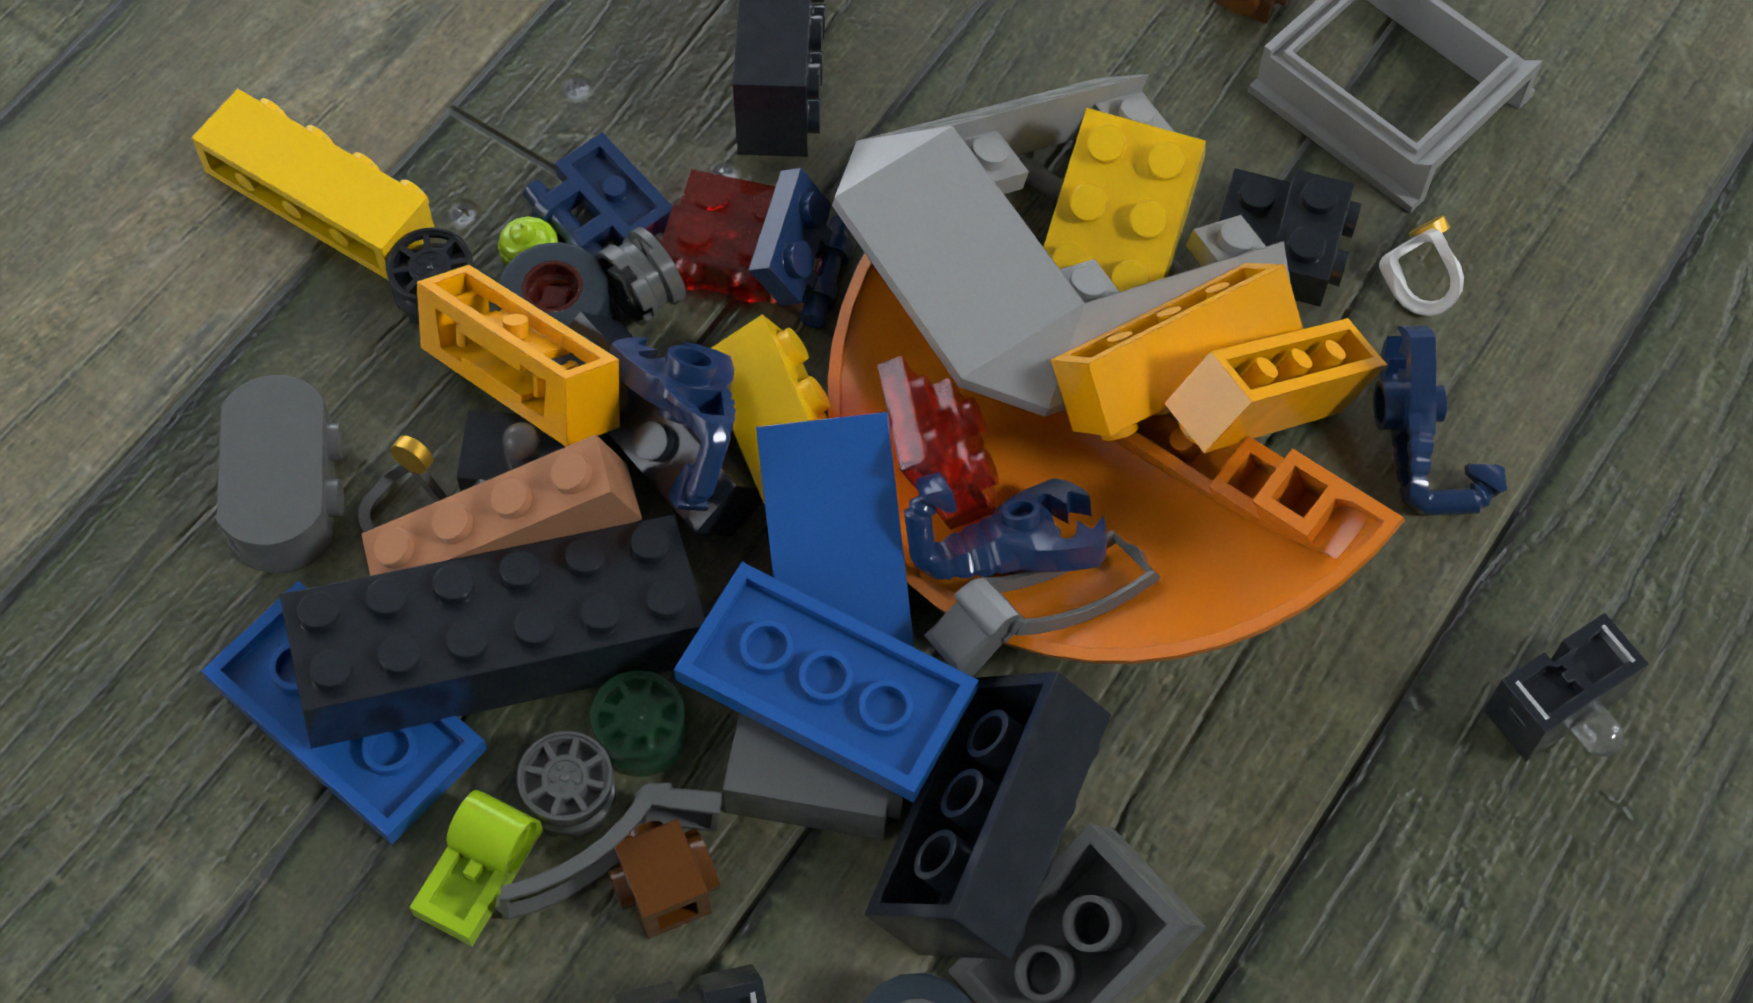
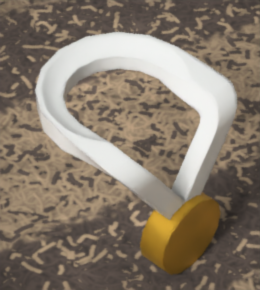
M1444 215L1438 216L1410 231L1411 239L1386 253L1379 263L1380 271L1393 295L1403 307L1414 314L1424 316L1442 314L1456 303L1463 291L1464 275L1461 265L1442 234L1450 228ZM1424 242H1432L1449 273L1450 288L1447 294L1440 300L1427 301L1415 296L1408 288L1399 264L1401 256Z

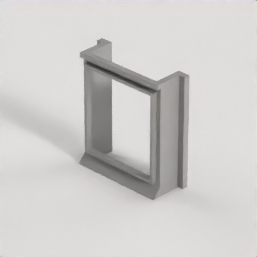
M1316 0L1264 46L1257 78L1249 85L1248 92L1408 213H1411L1425 200L1435 170L1506 102L1519 110L1533 97L1535 89L1532 86L1543 60L1522 59L1443 1L1367 0L1480 82L1473 91L1423 138L1415 143L1295 54L1354 1Z

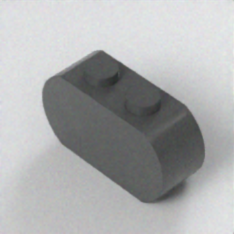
M287 375L258 377L235 389L221 405L216 520L227 535L232 551L242 562L254 569L270 573L298 570L317 560L333 542L334 517L343 516L344 513L342 482L340 478H334L335 460H343L345 456L341 422L332 423L320 393L309 383L296 377Z

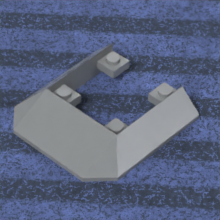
M1149 74L1099 77L856 141L832 206L958 387L1046 417L1066 410L1051 359L1243 263L1285 264L1289 277L1284 241L1265 246L1245 219L1239 215L1193 229L1186 247L1202 267L1119 292L1095 259L1059 269L1004 194L1023 189L1029 173L1017 155L1077 139L1086 108L1173 131L1142 92Z

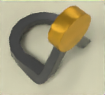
M402 435L392 445L390 452L398 463L389 468L381 476L377 484L364 496L358 508V524L361 533L375 528L371 521V513L375 505L387 489L408 472L413 474L429 494L431 500L428 505L447 498L445 492L427 471L433 463L432 453L418 440Z

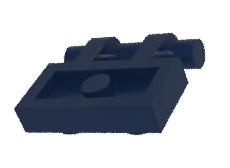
M603 132L555 162L557 177L562 182L560 185L549 190L542 181L535 180L528 184L523 191V197L533 207L532 215L549 223L566 244L581 247L594 257L612 239H615L622 245L623 240L628 237V233L637 227L646 229L655 237L676 222L675 208ZM580 204H583L595 217L583 226L571 214V210Z
M796 168L780 172L749 271L781 306L800 304L802 302L804 306L800 321L808 327L820 328L824 324L827 311L835 308L840 291L836 281L840 268L849 263L853 243L850 240L851 232L840 216H833L830 219L829 226L826 225L832 204L803 169ZM815 257H816V258L818 259V261H817V264H816V267H815V271H814V270H813V266H814V260H815Z

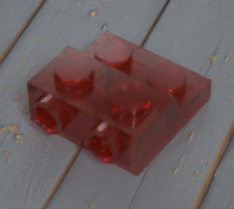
M691 169L680 205H673L661 241V245L678 269L686 290L702 288L729 294L743 302L763 301L773 304L778 303L749 271L776 186Z
M902 356L879 364L878 369L900 471L918 492L919 490L915 485L917 477L937 472L943 475L953 492L957 511L946 513L936 507V513L950 530L993 514L997 509L995 504L996 491L993 486L999 484V476L990 453L986 448H983L984 440L981 434L987 431V427L974 397L965 399L950 378L932 385L925 374L918 377Z

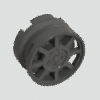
M637 227L630 231L628 237L623 240L622 245L617 247L611 244L595 255V258H597L607 275L609 292L621 309L638 325L644 326L657 318L659 315L658 309L667 302L676 305L686 297L683 280L674 262L659 241L642 227Z
M574 731L551 733L533 743L520 761L517 771L518 789L527 815L541 821L544 833L556 838L557 835H574L575 838H579L594 832L607 821L606 816L616 802L617 788L609 756L595 739Z

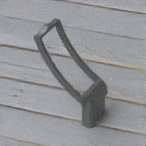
M1111 530L1106 533L1107 549L1117 543L1146 572L1130 584L1104 598L1071 611L1041 618L1024 619L1004 597L1002 592L1023 589L1039 584L1069 571H1027L1003 577L973 579L954 594L957 602L926 633L925 637L950 666L973 677L1003 642L1007 643L1014 634L1016 636L1041 634L1088 621L1134 598L1158 582L1161 576L1148 565L1146 555L1141 549L1126 543L1117 533Z
M671 783L646 784L635 793L634 803L625 815L602 838L582 853L553 869L534 877L502 886L501 894L497 895L495 909L502 913V919L511 920L543 910L584 890L618 864L614 848L621 841L625 840L624 838L635 827L643 823L661 821L662 824H666L678 819L682 828H696L697 830L716 832L722 793L674 789ZM571 878L570 880L564 882L563 884H561V885H559V886H557V887H555V888H552V889H550V890H548V891H545V892H543V893H541V894H538V895H536V896H534V897H531V898H528V899H524V900H521V901H517V902H514V903H511V904H510V900H513V899H516V898H520V897H523V896H527V895H530V894H533V893H537V892H539V891H542V890H544V889H546V888H549V887H551V886H553V885H556V884H558V883H560V882H563V881H565V880Z

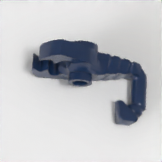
M1427 325L1399 326L1397 328L1401 336H1387L1382 347L1380 356L1387 366L1379 373L1380 380L1375 385L1373 410L1377 428L1379 430H1391L1392 446L1395 448L1393 455L1395 464L1398 467L1396 474L1401 485L1399 490L1402 501L1411 509L1423 515L1478 514L1482 508L1490 505L1491 498L1507 490L1505 468L1500 465L1468 463L1464 466L1465 475L1474 482L1470 484V489L1429 490L1427 475L1431 467L1430 456L1433 453L1434 447L1433 436L1436 434V422H1443L1446 417V391L1443 385H1436V337L1433 330Z
M632 337L612 342L609 353L619 359V380L645 400L658 406V413L662 417L692 428V431L700 439L701 444L695 464L684 465L670 489L669 498L676 509L707 511L709 508L708 498L714 494L736 418L734 417L736 413V408H734L735 402L734 399H731L732 393L730 392L734 378V366L731 356L708 347L683 342L682 345L670 347L666 357L656 358L658 349L645 346L647 337Z
M940 472L917 477L915 485L919 490V495L909 501V507L904 510L910 557L917 568L935 579H952L953 577L964 579L972 578L974 575L985 577L992 576L997 572L1014 575L1027 571L1064 572L1099 567L1106 556L1107 534L1104 517L1093 528H1089L1077 520L1075 536L1068 539L1062 538L1061 530L1054 524L1052 516L1068 525L1070 512L1092 516L1090 495L1081 487L1062 479L1052 478L1023 490L1002 502L990 517L981 519L977 524L972 523L964 527L959 533L954 532L945 537L942 542L934 541L931 515L937 512L936 507L946 513L956 512L957 507L953 492Z

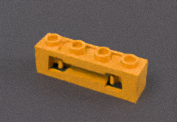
M470 265L417 281L420 346L427 353L565 447L593 435L598 436L620 427L618 358ZM489 301L502 308V310L490 312ZM572 353L586 364L578 366L576 361L569 360L566 364L559 365L552 359Z

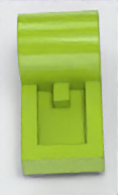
M479 790L472 791L461 803L451 821L446 838L448 845L409 907L413 916L473 946L495 910L497 895L501 894L502 886L512 883L542 834L541 821Z

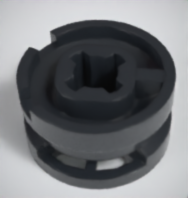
M422 228L406 234L391 248L386 260L388 280L397 307L407 313L410 320L419 323L417 281L466 265L474 267L470 249L460 236L442 228ZM430 238H441L447 240L446 244L430 243ZM423 239L424 244L416 246L411 250L406 248L413 242Z

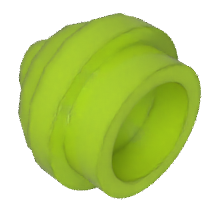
M529 216L516 218L509 222L500 233L498 240L500 259L507 266L520 252L538 244L558 242V237L552 226L540 218Z

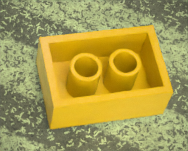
M1086 108L1043 246L1058 268L1063 269L1095 259L1119 292L1167 278L1205 159L1206 141Z

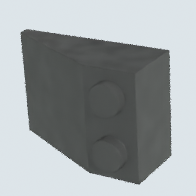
M1089 823L1051 863L1050 872L1042 883L1026 922L1024 936L1017 945L1012 959L961 957L948 972L976 1003H1129L1156 980L1207 926L1113 828Z

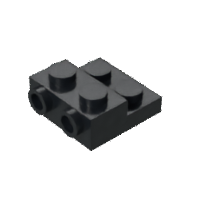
M1234 168L1219 221L1241 215L1265 246L1284 241L1290 283L1295 300L1321 307L1327 285L1340 286L1349 252L1337 248L1341 236L1353 237L1362 203L1350 200L1354 188L1353 183L1298 169L1295 170L1293 181L1288 182Z

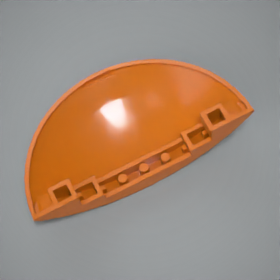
M864 253L854 272L841 305L832 340L828 371V399L831 407L828 409V418L888 412L906 579L913 589L940 611L946 613L957 602L954 597L957 591L969 581L982 578L979 575H974L972 578L964 579L959 577L935 579L917 568L910 557L904 510L909 507V501L919 495V490L915 485L917 477L937 472L943 475L953 492L957 511L946 513L936 507L937 512L931 515L935 542H942L945 537L954 532L959 533L964 527L972 523L977 524L981 519L990 517L1002 502L1023 490L1052 478H1057L1081 487L1090 495L1092 516L1070 512L1069 525L1052 516L1054 524L1061 530L1062 538L1068 539L1075 536L1077 520L1085 526L1093 528L1104 517L1106 533L1113 530L1126 543L1141 549L1146 555L1148 565L1161 576L1158 582L1134 598L1104 614L1061 630L1032 635L1016 636L1014 634L1007 643L1003 642L1005 645L1049 658L1091 664H1141L1181 659L1222 649L1264 633L1306 611L1342 586L1371 560L1405 521L1403 516L1293 448L1283 458L1255 439L1247 436L1243 442L1203 453L1198 445L1185 437L1179 427V421L1172 412L1162 415L1153 414L1138 422L1139 429L1135 433L1121 439L1105 441L1101 439L1100 435L1072 431L1066 410L1044 417L958 387L866 253ZM1116 543L1107 549L1105 560L1099 567L1069 571L1048 581L1023 589L1002 592V594L1024 619L1041 618L1061 614L1095 602L1130 584L1146 572ZM997 572L994 573L992 576H985V578L1008 576L1010 574H1000Z

